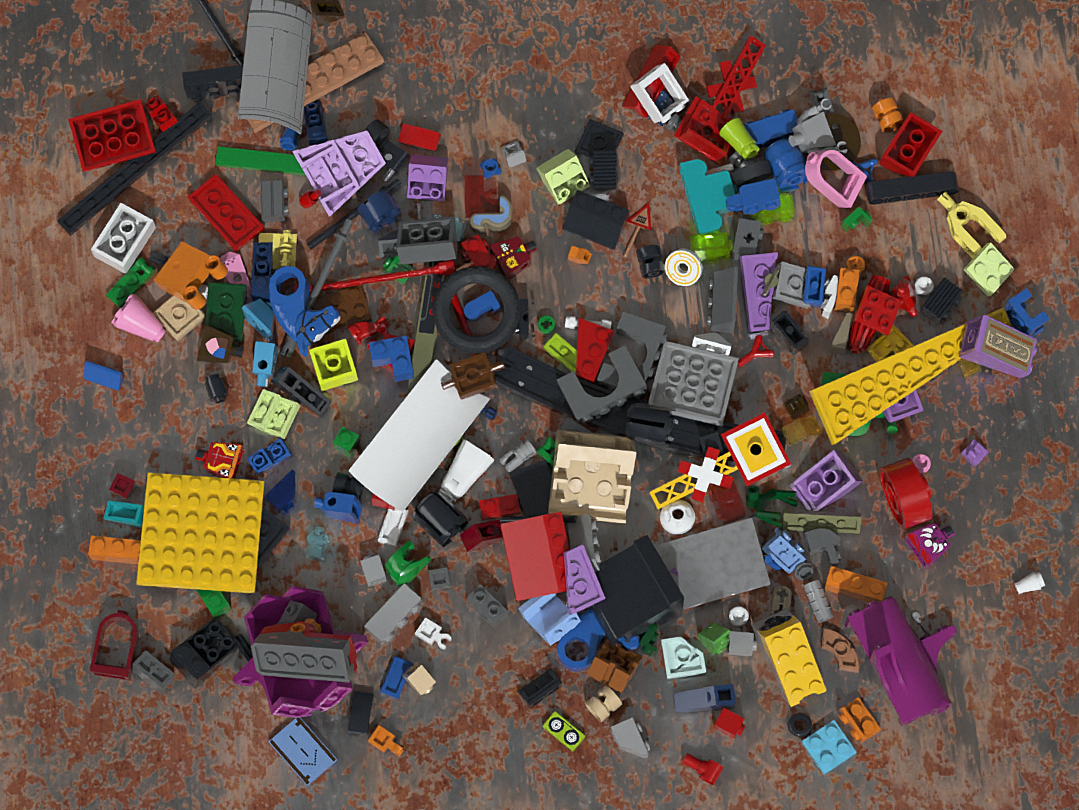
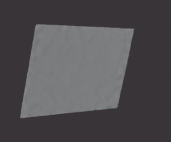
M752 518L654 546L669 572L673 567L676 568L675 571L679 572V576L670 574L684 596L683 610L771 585Z

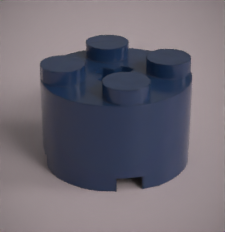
M385 190L371 195L367 198L369 202L365 205L361 203L357 209V212L373 234L379 232L387 224L388 226L395 224L398 221L397 216L401 213V208L388 190L387 193Z

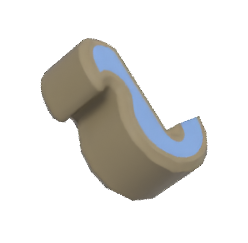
M500 195V213H474L470 217L472 231L477 234H484L486 227L494 232L507 230L513 218L511 201L506 196Z

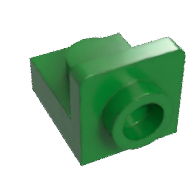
M858 207L842 221L841 228L845 232L850 228L853 230L860 224V221L868 228L872 222L871 215L865 209L862 210Z
M392 256L383 262L382 266L384 267L381 272L383 274H390L393 272L409 271L413 268L408 264H400L399 257ZM408 277L402 279L400 278L396 281L403 285L407 281Z

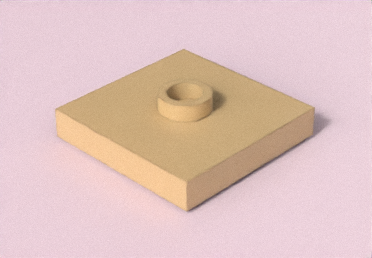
M175 296L169 298L153 312L177 342L206 318L200 309H192L188 303Z

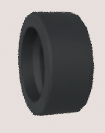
M376 119L364 131H368L378 149L384 139H387L390 128L379 119Z

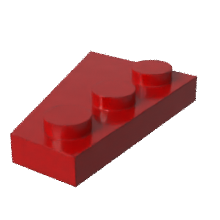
M581 318L578 319L576 377L594 384L614 331Z

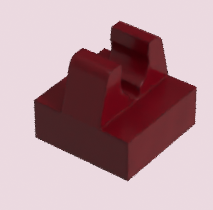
M117 473L109 491L128 499L136 482Z

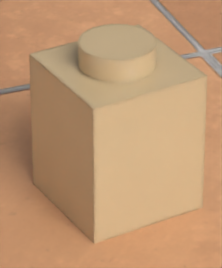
M417 662L402 674L411 687L420 695L429 693L436 683L426 669Z

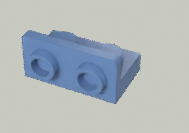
M777 527L775 529L776 535L762 549L790 574L799 563L806 560L804 555L805 549L799 542L795 543L792 541L791 535L786 530L782 531Z

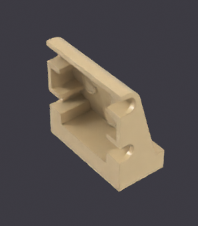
M557 430L548 513L561 511L562 515L577 516L590 513L592 519L596 521L626 523V509H628L631 491V475H633L636 458L634 440L624 436Z

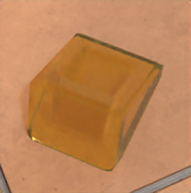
M961 358L956 362L964 378L982 371L980 364Z

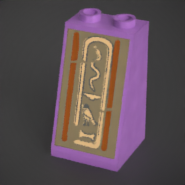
M983 314L967 322L959 357L1018 378H1023L1032 371L1033 364L1031 363L1037 351V339Z

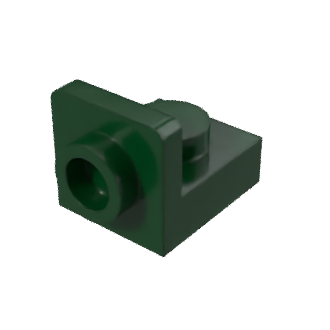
M654 624L650 625L649 630L646 631L639 643L641 651L648 656H656L658 653V649L650 645V642L654 644L659 636L657 633L658 626Z

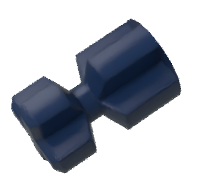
M487 404L480 412L481 414L485 412V417L491 421L498 414V411L492 407L488 409Z

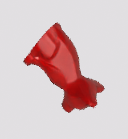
M385 316L379 318L375 323L356 322L347 326L358 345H361L363 339L373 337L377 332L383 336L384 334H389V324Z

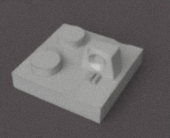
M781 261L779 263L781 265L777 275L778 284L774 288L773 299L808 309L810 305L803 303L807 269Z

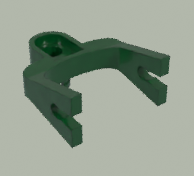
M750 486L747 489L746 504L748 507L755 509L756 518L781 528V512L764 511V509L775 499L797 507L798 502L795 500L797 491L771 489L765 494H760L757 486Z

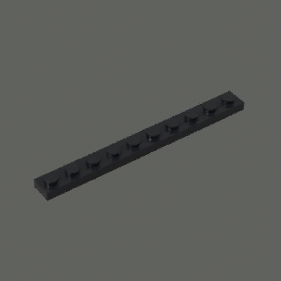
M198 102L180 117L177 123L153 140L156 153L130 159L57 220L58 224L69 236L73 235L210 120L212 114Z

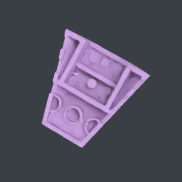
M368 131L292 151L314 190L318 189L321 191L322 195L319 199L329 217L386 164Z

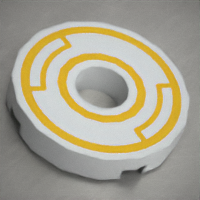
M682 248L673 251L668 256L665 262V271L669 279L675 284L689 286L695 283L702 275L703 266L695 252ZM680 263H685L688 266V271L681 270Z

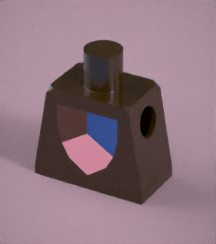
M205 325L197 361L230 363L231 356L243 357L244 347L234 345L236 336L212 325Z

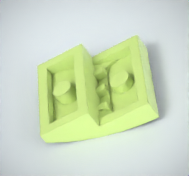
M263 389L247 424L278 438L285 439L300 405L297 402L282 398L279 394Z

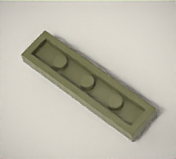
M783 509L782 530L811 531L825 528L836 533L860 534L862 516L861 513Z

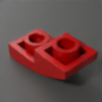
M159 95L149 99L143 105L162 132L178 122Z
M403 124L398 142L436 152L441 134L421 127Z

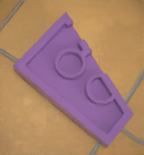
M580 544L565 551L564 564L569 615H572L604 600L605 596L584 545Z

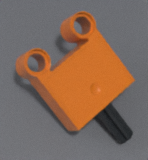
M183 241L170 258L157 251L150 253V261L162 266V269L154 278V282L163 291L185 301L195 310L201 309L206 303V298L198 289L208 275L211 274L215 279H222L228 273L227 266L218 256H210Z

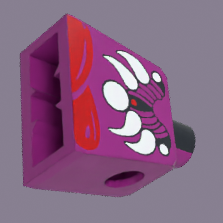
M933 523L909 533L905 541L926 570L949 549L950 543L948 539L954 536L955 533L949 525L940 530Z

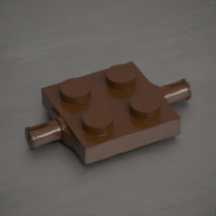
M486 352L450 364L452 379L441 382L443 390L454 386L462 400L496 388L494 372L505 368L503 361L491 364Z

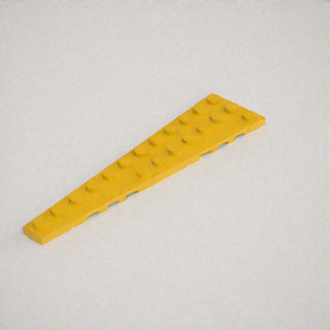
M1004 308L987 314V316L1011 326ZM967 323L809 391L831 444L838 443L854 432V430L863 426L888 407L894 405L900 399L906 397L960 360L959 355Z

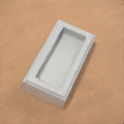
M395 508V511L388 509L378 542L397 547L409 512L408 510L401 511Z

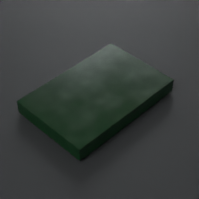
M209 282L205 325H212L236 336V342H243L245 316L242 307L246 305L247 285Z

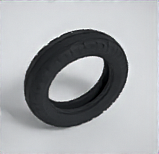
M471 266L455 271L441 283L433 301V319L438 332L452 347L467 353H487L501 347L512 337L520 320L521 307L516 289L503 274L488 267ZM470 284H484L491 287L498 293L503 302L504 314L500 324L495 330L483 336H470L461 332L453 324L450 317L449 308L453 296L458 290Z

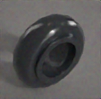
M797 713L788 720V730L795 737H805L812 729L811 719L806 714ZM795 721H804L806 724L805 729L797 730L794 727Z

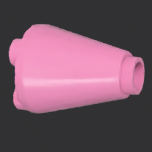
M132 293L111 322L118 329L150 341L155 340L156 342H159L167 331L145 303Z

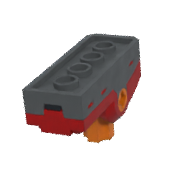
M307 618L305 622L300 621L264 627L251 645L256 671L261 675L350 682L358 668L355 643L352 641L351 635L321 633V625L316 623L314 619Z

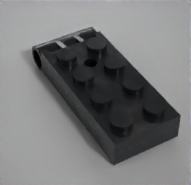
M243 65L183 72V85L188 101L196 102L204 98L218 99L221 96L227 95L230 97L238 96L241 93Z

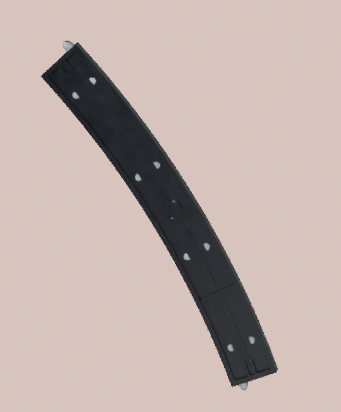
M509 345L506 350H498V355L501 357L499 362L503 361L505 368L494 372V379L497 385L547 409L576 420L557 384V379L567 375V373L534 359ZM578 378L582 388L590 396L601 398L613 393V391ZM634 398L627 399L628 402L622 406L616 405L610 408L611 410L604 415L598 414L594 416L593 420L586 423L589 426L627 437L625 434V422L664 428L662 424L626 417L627 411L632 404H648ZM672 414L671 418L675 420L672 437L667 439L666 444H669V447L645 442L640 443L705 459L699 437L718 431L724 453L726 454L729 450L721 434L738 426V424L723 422V425L719 426ZM774 430L785 450L787 432ZM753 444L750 448L751 453L754 455H759L762 450L758 444ZM732 456L727 457L728 464L736 465Z

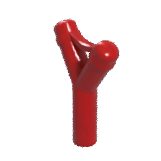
M756 335L751 351L738 360L737 366L739 368L755 357L769 358L774 356V351L769 350L764 345L761 335ZM762 344L766 350H759L760 345Z

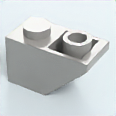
M632 717L611 726L610 731L619 749L642 758L648 757L650 747L647 740H642L640 733L642 729L638 721L634 722Z

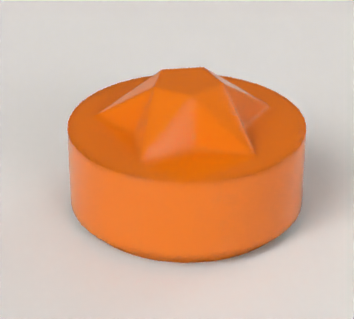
M851 256L846 262V268L860 270V275L864 271L865 261L860 256Z

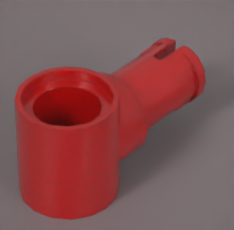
M689 753L686 754L682 764L697 771L699 778L711 785H715L724 769L722 765L711 759L702 761Z

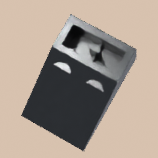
M215 616L172 650L169 660L191 685L196 688L208 679L241 646V643Z

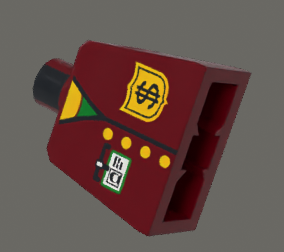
M514 237L490 245L491 254L497 259L499 269L508 280L531 265L530 254L538 251L533 240L523 244L520 237Z

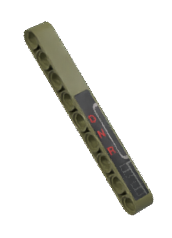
M445 260L427 262V267L431 268V266L438 265L439 262ZM436 273L425 275L412 358L414 379H409L407 396L433 364L438 331L433 319V301L446 275Z

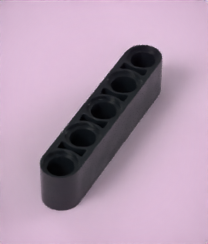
M956 172L879 180L865 185L868 203L871 205L939 197L944 192H947L948 195L959 192Z

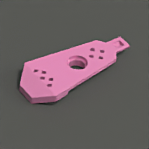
M228 252L222 255L220 259L228 268V273L225 276L230 284L247 285L246 304L253 302L250 295L251 286L240 254ZM237 275L241 276L239 282L234 280V277Z

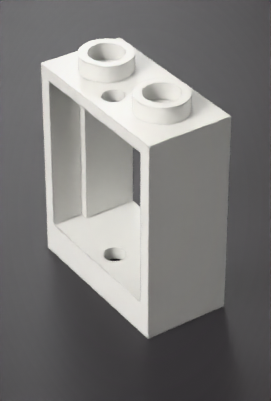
M665 63L655 66L630 86L654 123L660 121L665 123L672 118L671 114L673 112L681 111L685 107L684 104L689 101ZM658 77L675 101L661 113L644 89Z

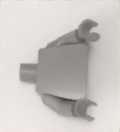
M823 99L820 105H814L801 114L797 120V126L793 128L794 135L789 136V143L792 147L798 145L802 153L808 154L817 150H836L841 154L847 152V149L843 151L839 149V146L846 144L844 141L839 142L837 147H833L836 143L824 112L820 113L822 109L828 110L831 108V106L828 108L823 107V102L828 99Z

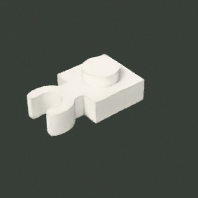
M427 618L423 620L415 632V636L431 646L436 641L439 648L443 650L446 649V646L441 641L443 639L452 640L450 635L440 633L442 627Z

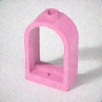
M817 150L807 156L805 173L810 184L839 208H851L867 176L836 150ZM825 156L849 175L840 193L826 183L821 176L820 164Z

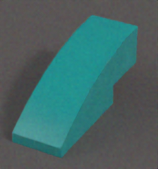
M108 500L103 519L142 529L144 506Z

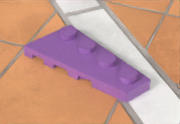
M778 252L740 256L749 332L769 330L772 309L771 299L774 287L770 288L766 297L762 295V292L766 285L764 282L766 275L772 274L775 268Z

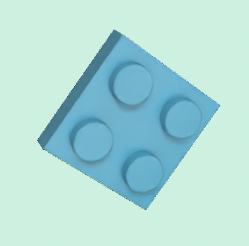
M835 720L801 742L823 775L857 753Z

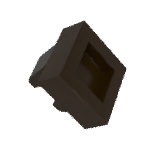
M800 394L783 403L792 420L810 411Z

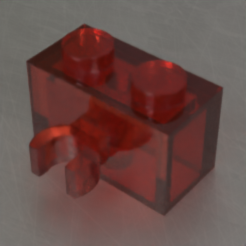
M465 175L466 218H470L474 213H484V202L492 205L497 204V199L490 198L491 195L497 194V189H490L484 192V175Z
M734 480L731 488H725L716 484L710 485L708 496L711 503L715 502L717 507L715 514L718 520H722L723 525L745 517L746 511Z

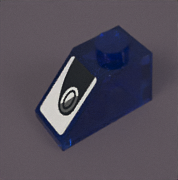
M293 469L265 495L266 501L282 516L286 513H291L297 503V476Z

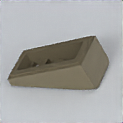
M851 313L845 315L831 343L829 352L845 354L852 317Z

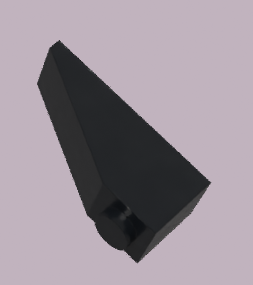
M281 366L270 381L282 392L319 417L322 416L332 402L289 366Z

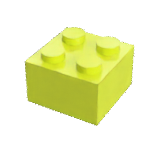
M346 339L309 350L321 391L358 380Z

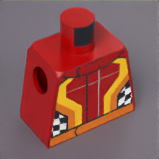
M211 442L209 451L198 449L195 459L205 462V472L217 478L235 479L244 449L240 444Z

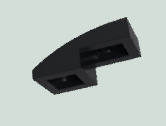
M354 691L348 733L368 734L374 694Z

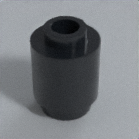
M219 374L206 377L204 385L210 401L216 404L226 401V397L229 394L223 378Z

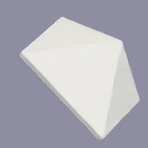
M717 332L695 335L692 344L693 348L729 356L732 346Z

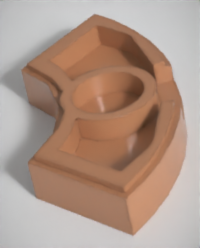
M824 628L821 648L830 651L838 661L839 670L859 672L858 656L849 641L842 634Z

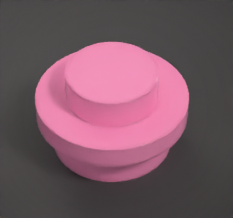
M924 454L914 456L912 461L919 473L927 472L931 466L929 457Z

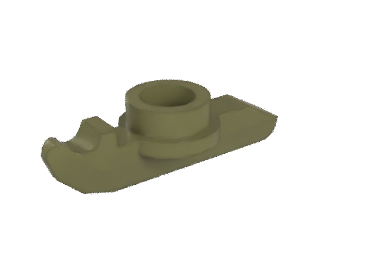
M780 264L773 269L772 274L766 275L764 279L766 285L762 295L765 297L770 288L778 284L777 275L780 270Z

